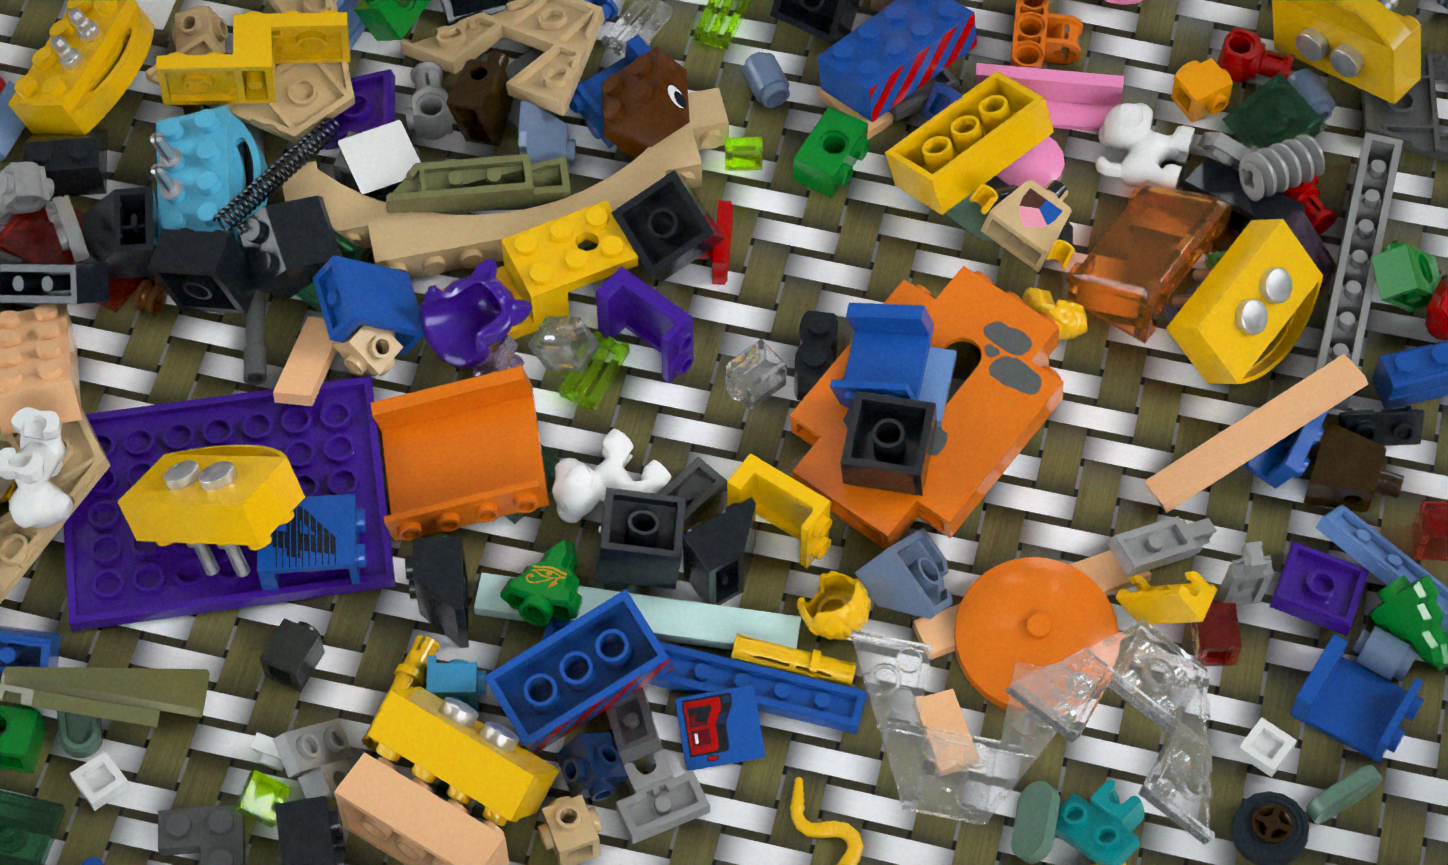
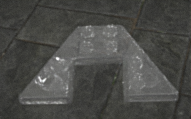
M1143 620L1132 625L1127 630L1111 635L1098 644L1089 648L1086 647L1067 656L1056 664L1046 666L1031 676L1015 681L1005 690V692L1072 743L1082 734L1107 686L1169 733L1138 794L1205 845L1214 839L1215 832L1210 830L1209 800L1213 798V787L1209 781V775L1212 771V744L1207 741L1206 721L1211 718L1210 702L1207 697L1209 670L1148 622Z
M854 630L851 632V640L854 644L863 674L862 677L869 694L871 707L882 737L902 809L980 825L988 823L1005 798L1010 795L1031 765L1036 762L1051 743L1057 732L1070 719L1072 713L1083 699L1096 686L1098 678L1015 661L1001 741L919 725L933 645Z

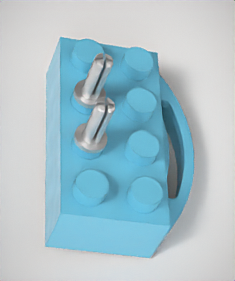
M227 105L203 109L199 112L179 117H170L156 122V133L150 136V141L157 150V165L154 164L151 167V173L157 180L158 240L163 229L180 230L181 228H189L194 231L205 232L222 230L230 233L243 252L246 253L238 228L233 227L232 231H226L219 225L217 219L215 222L212 219L223 207L227 206L229 202L245 190L246 175L243 141L247 142L251 152L254 169L253 181L268 169L265 157L251 133L231 113ZM266 198L265 202H261V205L257 206L256 210L252 211L250 215H247V218L266 206L268 198ZM239 201V204H241V205L246 209V212H248L249 209H247V208L242 204V201ZM234 205V207H235V208L241 213V215L243 216L244 213H242V212L238 209L237 205ZM220 217L222 224L226 228H230L224 219Z

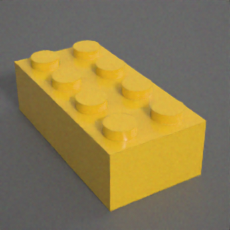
M996 71L964 94L962 98L950 104L887 150L885 155L895 186L943 215L973 193L981 184L988 182L1054 133L1045 98Z

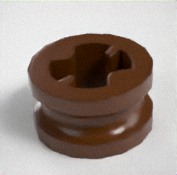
M147 277L141 281L136 290L134 308L139 311L146 309L149 315L156 316L164 307L168 293L160 283L155 285V281Z

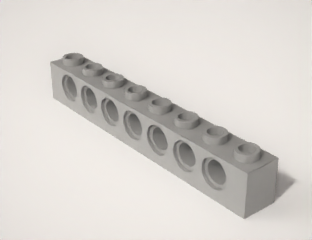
M1365 133L1357 162L1314 372L1342 354H1345L1358 368L1376 279L1371 256L1381 253L1403 140ZM1351 396L1332 408L1346 411Z

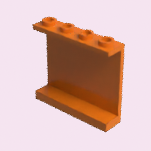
M523 366L371 402L372 416L382 433L391 515L383 516L384 524L395 542L413 541V539H419L423 535L440 531L451 532L461 526L477 522L488 523L502 516L514 513H530L539 507L550 505L533 387Z

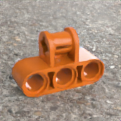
M1016 0L1010 66L1043 69L1044 62L1057 64L1076 62L1081 56V47L1078 45V39L1083 32V23L1075 16L1048 13L1049 0ZM1065 26H1069V32H1065ZM1063 47H1066V53L1062 52Z

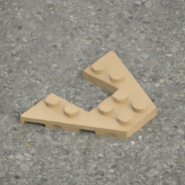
M267 0L277 13L289 10L300 13H319L323 10H335L338 12L336 0ZM207 32L176 51L186 55H205L209 52L223 53ZM348 62L282 63L276 67V103L204 105L211 108L227 105L231 113L239 120L290 142L297 143L317 126L319 122H322L324 118L329 117L333 119L355 104V97ZM156 65L146 70L145 73L148 81L159 85Z
M514 0L506 3L507 10L493 15L481 12L461 19L454 25L436 28L437 35L415 43L408 42L407 40L400 42L403 55L421 62H434L440 65L443 70L452 74L461 71L466 61L476 59L503 37L544 52L541 56L506 82L508 95L522 101H529L538 107L564 116L605 18L601 6L584 0Z
M83 409L82 420L62 424L61 438L67 453L58 475L49 479L50 482L71 497L73 509L70 516L111 466ZM0 429V440L11 443L12 448H15L16 453H18L21 435L14 433L2 436ZM10 512L0 517V604L69 518L51 527L40 529L32 526L27 528L20 527L14 522Z

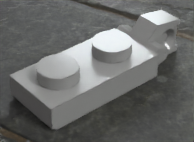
M69 196L54 197L52 201L46 204L45 209L49 221L54 224L63 252L71 250L75 263L88 259L90 256Z
M1179 516L1114 535L1108 546L1129 577L1193 557L1201 552L1203 545L1210 543V538L1217 530L1209 518L1187 524L1185 520H1181Z
M1262 541L1245 543L1242 547V558L1232 560V564L1229 565L1217 593L1221 608L1261 603L1274 575L1271 556H1264Z

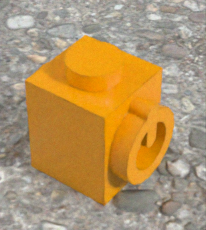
M1213 58L1202 63L1193 60L1183 65L1176 72L1173 78L1174 85L1171 98L1191 123L1210 114H1218L1228 106L1233 82L1229 73L1225 69H1221Z

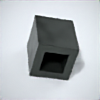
M284 618L260 656L265 677L301 692L325 653L321 635L316 628L306 622L300 621L295 623Z

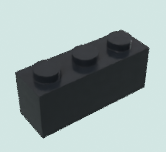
M1209 157L1184 181L1179 209L1237 238L1251 220L1283 219L1293 234L1297 236L1300 233L1306 208L1305 204L1277 191L1273 196H1263L1259 201H1252L1243 191L1239 172Z
M0 263V303L83 304L109 301L108 263Z

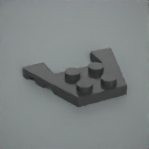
M1440 52L1428 54L1426 59L1421 60V79L1395 105L1361 89L1364 137L1367 132L1403 140L1402 149L1448 162V133H1441L1439 131L1435 80H1448V54L1441 55Z

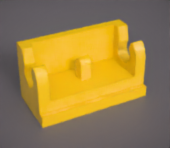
M1195 571L1185 572L1187 580H1190L1192 583L1151 586L1142 576L1133 575L1129 576V580L1136 586L1137 592L1119 589L1115 598L1140 625L1203 622L1217 592V588L1213 584H1208Z

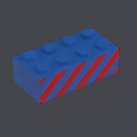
M895 0L817 56L821 89L869 121L874 122L977 46L975 12L955 0Z
M627 589L487 674L484 676V679L525 747L531 753L536 754L674 667Z

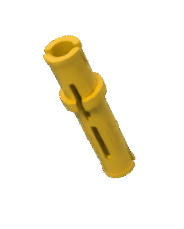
M740 633L736 634L731 659H738L848 687L852 685L857 664L823 656L820 650L813 649L812 652L741 635Z
M421 634L417 635L403 664L397 665L394 671L396 675L394 682L369 729L362 738V743L371 750L376 751L379 742L368 736L391 690L424 686L427 680L425 674L427 672L428 656H435L440 649V645L434 639L426 636L423 642L424 636Z

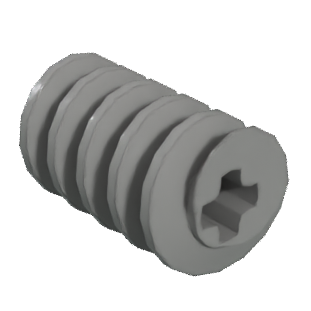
M1306 134L1298 135L1294 139H1286L1282 143H1275L1270 147L1260 148L1256 152L1245 154L1239 164L1240 183L1248 198L1252 201H1259L1263 196H1273L1276 191L1284 192L1288 187H1298L1301 182L1310 183L1314 175L1317 177L1323 176L1325 159L1319 143L1313 137Z

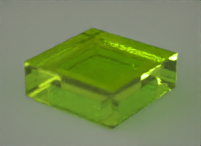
M762 137L725 138V170H762Z
M253 770L249 773L235 810L272 828L277 825L274 804L286 802L291 787L257 770Z

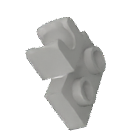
M1220 131L1204 132L1197 146L1206 150L1203 155L1205 158L1209 157L1227 166L1233 164L1231 169L1238 172L1242 157L1249 152L1259 150L1254 145L1244 146Z
M338 718L288 731L273 738L288 778L303 774L298 778V781L306 799L326 796L330 799L336 798L334 791L351 770L347 760L354 757Z
M661 751L653 753L655 765L654 771L650 774L640 773L632 762L624 765L628 775L625 778V782L631 796L617 801L616 810L632 844L710 813V804L694 771L673 778L672 770Z

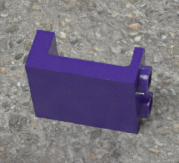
M620 267L596 291L598 333L604 339L611 342L625 328L662 354V378L670 383L678 374H685L693 364V317L623 267Z

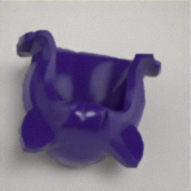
M493 259L483 261L476 267L471 276L451 282L443 291L437 288L436 285L429 286L428 291L424 295V302L421 303V310L419 312L420 322L422 323L421 328L425 334L426 341L429 343L430 348L437 352L438 357L442 361H446L454 368L458 367L465 370L470 367L473 369L477 364L485 361L489 355L488 346L502 340L510 329L523 322L532 310L529 302L514 299L511 291L496 277L497 266Z

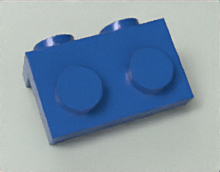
M1324 412L1244 464V467L1275 489L1292 477L1299 478L1309 465L1310 459L1306 456L1310 448H1313L1324 434L1325 429L1321 426L1328 412Z

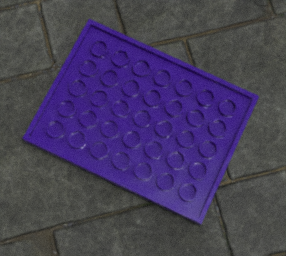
M371 376L323 382L313 406L275 403L274 389L85 414L111 466L64 524L68 616L71 630H86L395 587L396 581L390 532L384 524L383 517L387 516L388 512L378 427L371 410V402H375ZM220 445H259L274 448L287 456L305 497L355 493L358 509L365 508L366 533H359V544H366L367 568H360V584H352L349 569L279 573V590L263 591L257 572V550H250L247 545H239L251 571L245 577H238L225 549L218 548L217 544H208L220 568L217 574L209 576L206 574L195 549L188 547L186 543H172L161 547L156 542L136 541L117 501L164 454Z

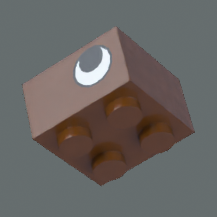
M658 46L646 54L638 56L631 64L618 73L610 75L601 83L603 136L633 159L642 154L648 147H653L690 122L687 70Z

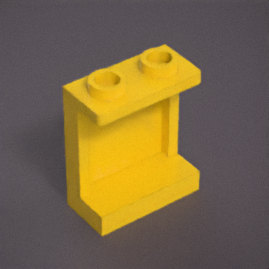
M750 453L727 481V506L733 503H742L752 497L756 503V514L801 541L800 565L808 568L815 558L821 560L831 545V539L829 538V529L832 525V519L830 518L831 501Z

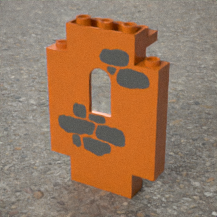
M965 266L958 271L936 299L925 287L921 285L914 286L904 279L883 303L924 305L934 323L931 347L946 349L955 342L965 341L975 345L981 353V361L946 404L941 427H936L923 496L843 484L841 459L852 409L840 404L830 388L831 380H844L852 341L789 415L792 433L812 446L792 470L793 479L830 500V513L885 550L897 543L918 517L948 538H951L1063 400L1064 381L1061 380L1056 371L1049 367V356L1059 344V326L1055 320L1044 312L1040 311L1037 313L1026 306L1024 301L1015 293L1010 291L1004 292L999 289L982 272H973Z

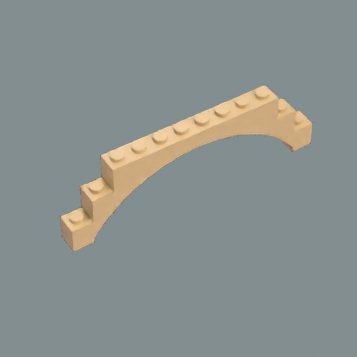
M719 87L688 93L690 118L688 124L653 147H648L634 161L609 178L555 202L519 211L485 215H451L432 212L388 213L386 202L365 196L337 182L317 169L316 161L306 162L305 166H302L300 170H297L296 174H293L291 178H288L287 182H284L282 188L285 202L317 195L323 198L341 253H354L361 249L372 248L375 265L406 271L409 273L410 278L425 275L435 276L451 270L476 268L483 261L493 259L495 262L504 261L501 239L605 200L609 202L614 211L673 170L685 176L692 188L701 187L702 162L698 150L715 149L719 146L729 145V121ZM584 241L580 243L577 247L585 248L596 243L592 241Z

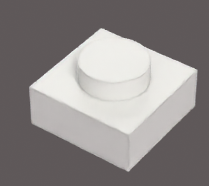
M1261 717L1239 746L1237 755L1272 777L1295 748L1297 740Z
M257 732L250 748L262 756L259 762L272 769L283 771L284 766L273 738Z
M106 750L70 773L72 781L94 811L130 788L128 780Z

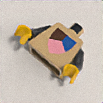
M1027 180L1020 187L1010 185L994 190L988 185L981 184L969 198V201L980 204L982 207L981 213L984 215L991 210L980 230L1037 272L1042 269L1045 261L1050 259L1060 262L1062 264L1061 267L1066 269L1075 249L1073 247V226L1067 221L1072 210L1070 206L1063 202L1068 195V190L1064 184L1057 180H1051L1043 188L1035 181Z

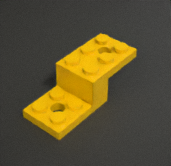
M289 10L273 14H263L258 11L233 14V54L209 52L205 55H186L174 52L168 55L156 56V70L163 105L276 103V64L351 62L347 12H337L335 10H323L319 13H300Z
M607 200L501 239L504 266L497 268L496 277L511 291L514 299L529 302L532 310L529 316L520 324L513 326L502 340L488 346L489 349L569 319L568 292L610 277L620 267L628 270L638 266V256L611 213L613 210ZM584 241H592L597 244V247L590 251H584L577 246Z

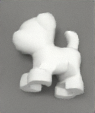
M1117 104L1107 113L1103 126L1099 129L1098 138L1105 147L1126 149L1129 152L1122 163H1111L1104 156L1098 157L1095 163L1097 171L1106 177L1120 178L1128 186L1146 188L1157 196L1172 202L1177 191L1182 166L1169 164L1161 169L1160 165L1163 162L1186 164L1195 128L1185 125L1178 126L1174 134L1166 136L1151 130L1153 111L1147 104Z
M24 407L17 411L11 420L12 429L21 435L20 450L18 453L12 447L0 450V477L6 480L15 479L18 485L9 500V510L14 522L22 528L32 526L42 529L51 527L69 518L73 509L71 497L49 480L60 472L67 451L61 438L62 423L57 413Z
M612 429L602 443V456L605 460L596 468L591 469L575 458L563 459L555 466L556 479L552 493L557 504L556 511L564 522L577 523L583 516L591 513L599 501L602 500L604 502L606 487L658 494L669 484L671 475L661 463L652 460L644 467L641 481H633L625 470V466L633 457V455L629 454L634 448L633 444L623 432Z

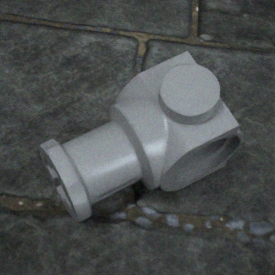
M434 62L419 63L411 69L410 77L412 82L415 83L416 90L411 97L412 107L405 108L408 130L415 129L416 138L423 137L428 140H437L453 133L452 124H457L446 104L448 93L441 87V80L444 75L443 69ZM425 73L429 74V79H425Z
M27 161L10 162L0 171V226L7 225L14 218V214L38 211L50 201L54 193V182L51 178H46L44 166Z

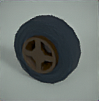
M1267 791L1255 793L1241 803L1234 814L1231 833L1235 847L1244 858L1256 865H1287L1297 859L1305 848L1308 841L1309 824L1305 812L1295 800L1282 793Z

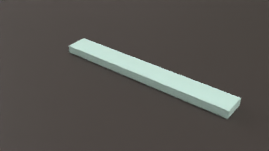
M481 573L474 604L475 615L525 621L520 616L518 610L511 608L500 597V592L508 580L515 577ZM579 586L578 594L582 596V605L578 617L571 620L575 621L617 595L620 591ZM629 593L658 640L733 650L736 634L740 633L741 635L795 649L798 646L801 616Z

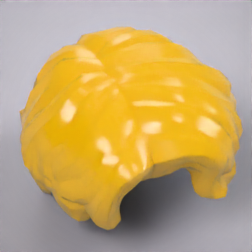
M1031 287L1025 290L1022 296L1025 305L1037 313L1040 311L1044 312L1055 320L1059 326V340L1074 339L1088 331L1087 317L1082 305L1066 300H1057L1055 304L1050 291Z
M830 571L820 575V585L812 600L806 603L804 597L798 599L797 609L810 632L816 636H822L829 640H845L861 631L868 622L871 600L868 597L864 584L858 578L853 579L837 571Z

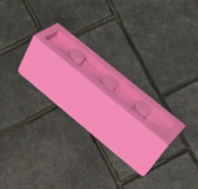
M976 63L974 87L996 71L1004 74L1045 98L1053 128L1099 132L1107 113L1117 104H1121L1124 76Z

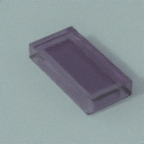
M1292 211L1286 220V224L1323 274L1319 291L1321 292L1336 263L1304 211Z

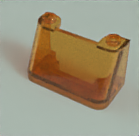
M1150 183L1146 184L1143 188L1136 187L1128 200V207L1082 264L1077 262L1071 268L1066 279L1070 283L1067 299L1082 305L1085 310L1145 344L1156 329V326L1152 325L1153 317L1157 316L1160 311L1164 312L1166 310L1170 295L1203 253L1207 256L1210 252L1216 253L1224 243L1232 204L1216 196Z

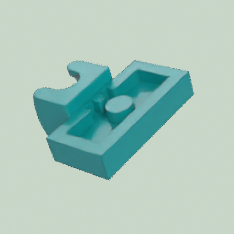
M1114 780L1106 781L1090 798L1091 803L1073 793L1058 811L1055 835L1098 865H1122L1140 846L1139 837L1132 831L1144 818L1143 804L1138 796H1131L1126 802L1119 804L1120 800L1115 791L1116 784Z

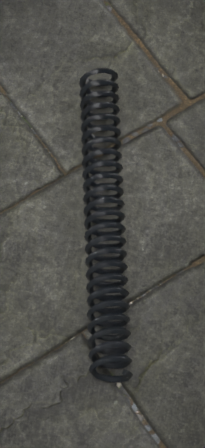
M324 118L322 122H319L317 126L310 130L309 133L247 186L241 194H238L218 214L214 215L212 221L215 222L217 219L219 225L224 230L232 231L233 227H237L238 223H241L243 219L247 218V215H250L252 211L256 210L257 206L261 205V202H265L266 198L270 197V194L275 193L279 186L284 185L288 178L296 174L297 170H300L302 166L306 165V162L315 157V154L323 150L324 146L328 145V142L333 141V138L337 137L335 127L326 121L334 122L339 130H342L340 124L332 118ZM324 124L333 129L334 135H332L328 128L324 127ZM239 201H242V204H243L247 209H249L248 212H246V209H245L241 204H239ZM234 205H237L238 209H239L242 213H244L243 216H242L241 213L234 207ZM220 217L224 219L230 228H226L222 224Z

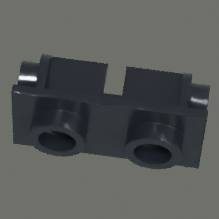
M1411 406L1381 409V412H1374L1373 409L1353 410L1352 408H1347L1346 412L1339 413L1338 420L1339 426L1383 446L1421 444L1425 412L1424 410L1412 409Z

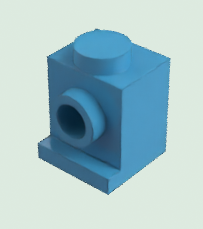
M428 656L426 690L442 700L446 697H451L479 711V695H487V682L484 679L487 671H478L477 662L469 663L466 660L454 659L447 663H437L436 656Z

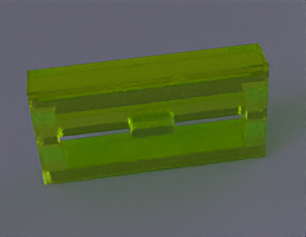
M709 0L694 31V40L728 50L751 0L739 1L722 39L717 38L734 0H724L707 35L706 31L721 0Z
M594 331L559 388L560 397L595 410L630 352L629 344L622 342L619 345L616 343L615 338L608 336L605 339L602 338V333ZM598 348H601L593 363L591 364L590 368L583 377L582 381L580 382L579 386L577 387L576 391L573 392L574 387L581 378L582 374L584 373L591 359L595 355L596 351L598 350ZM609 353L615 354L589 398L585 397L586 391L596 378Z

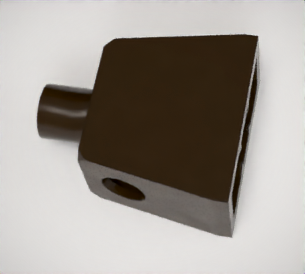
M490 51L485 61L474 59L466 61L447 99L446 104L466 142L500 146L514 99V97L508 95L506 82L509 81L505 70L509 58L501 52Z
M1327 422L1303 503L1329 508H1337L1342 504L1351 511L1367 512L1375 492L1398 498L1404 476L1381 469L1387 451L1383 445L1334 423Z

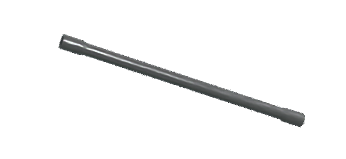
M246 123V128L259 145L265 157V131ZM246 142L247 187L253 182L254 169L251 152ZM257 288L248 312L245 314L243 380L250 385H260L267 380L265 292Z

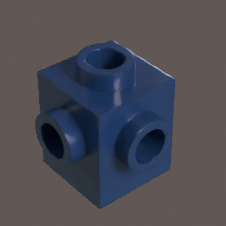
M610 732L578 734L555 755L572 798L582 795L583 798H591L592 801L604 800L615 793L614 788L628 777Z

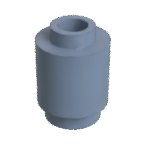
M757 52L747 58L742 68V74L756 100L759 103H763L766 108H773L784 103L790 96V84L775 56L772 53Z
M1301 69L1293 73L1286 80V94L1304 123L1321 124L1331 117L1336 104L1317 73H1313L1311 69Z
M1376 626L1371 633L1363 629L1352 651L1359 654L1355 662L1390 681L1393 677L1400 682L1405 678L1418 654L1409 649L1410 644Z

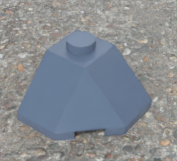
M521 101L519 117L520 154H530L531 164L558 157H566L567 166L569 162H575L576 140L569 139L568 124L529 101Z
M924 527L890 546L855 572L861 583L864 584L868 596L873 598L879 607L931 619L953 604L952 592L945 589L943 576L949 573L947 559Z

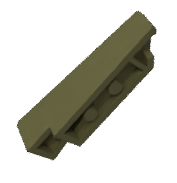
M530 154L415 163L407 172L406 178L400 185L386 196V210L388 213L524 210L555 202L571 194L566 157H558L531 164Z
M7 666L2 672L0 700L26 706L158 727L161 711L202 718L210 673L206 669Z

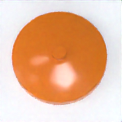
M1025 557L1013 559L991 568L970 586L957 611L954 626V648L965 677L985 699L1004 710L1016 714L1036 717L1051 716L1079 707L1092 698L1104 685L1112 671L1119 646L1118 623L1107 596L1085 573L1057 560Z

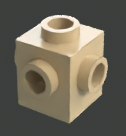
M194 6L188 11L175 13V28L172 30V39L176 51L207 32L225 54V39L228 37V28L225 20L219 17L209 6Z
M359 325L343 343L334 341L331 344L345 359V366L352 373L361 377L382 376L386 374L396 364L395 356L403 348L395 339V332L365 325Z
M582 795L573 798L569 796L560 797L552 801L548 807L542 808L544 824L538 826L539 835L546 851L553 848L559 865H576L601 856L600 839L597 832L602 831V825L595 807L587 808Z

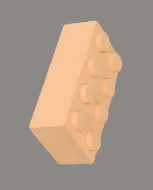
M43 303L34 309L19 312L8 310L0 313V429L2 436L18 433L12 429L11 420L15 413L24 407H31L39 411H53L57 413L62 424L82 420L77 345L67 304Z
M364 752L334 791L343 827L404 865H510L504 832L496 824L488 820L478 821L469 815L468 810L462 804L453 799L443 800L434 794L433 789L427 783L418 778L408 779L399 773L398 768L392 762L383 757L375 759Z

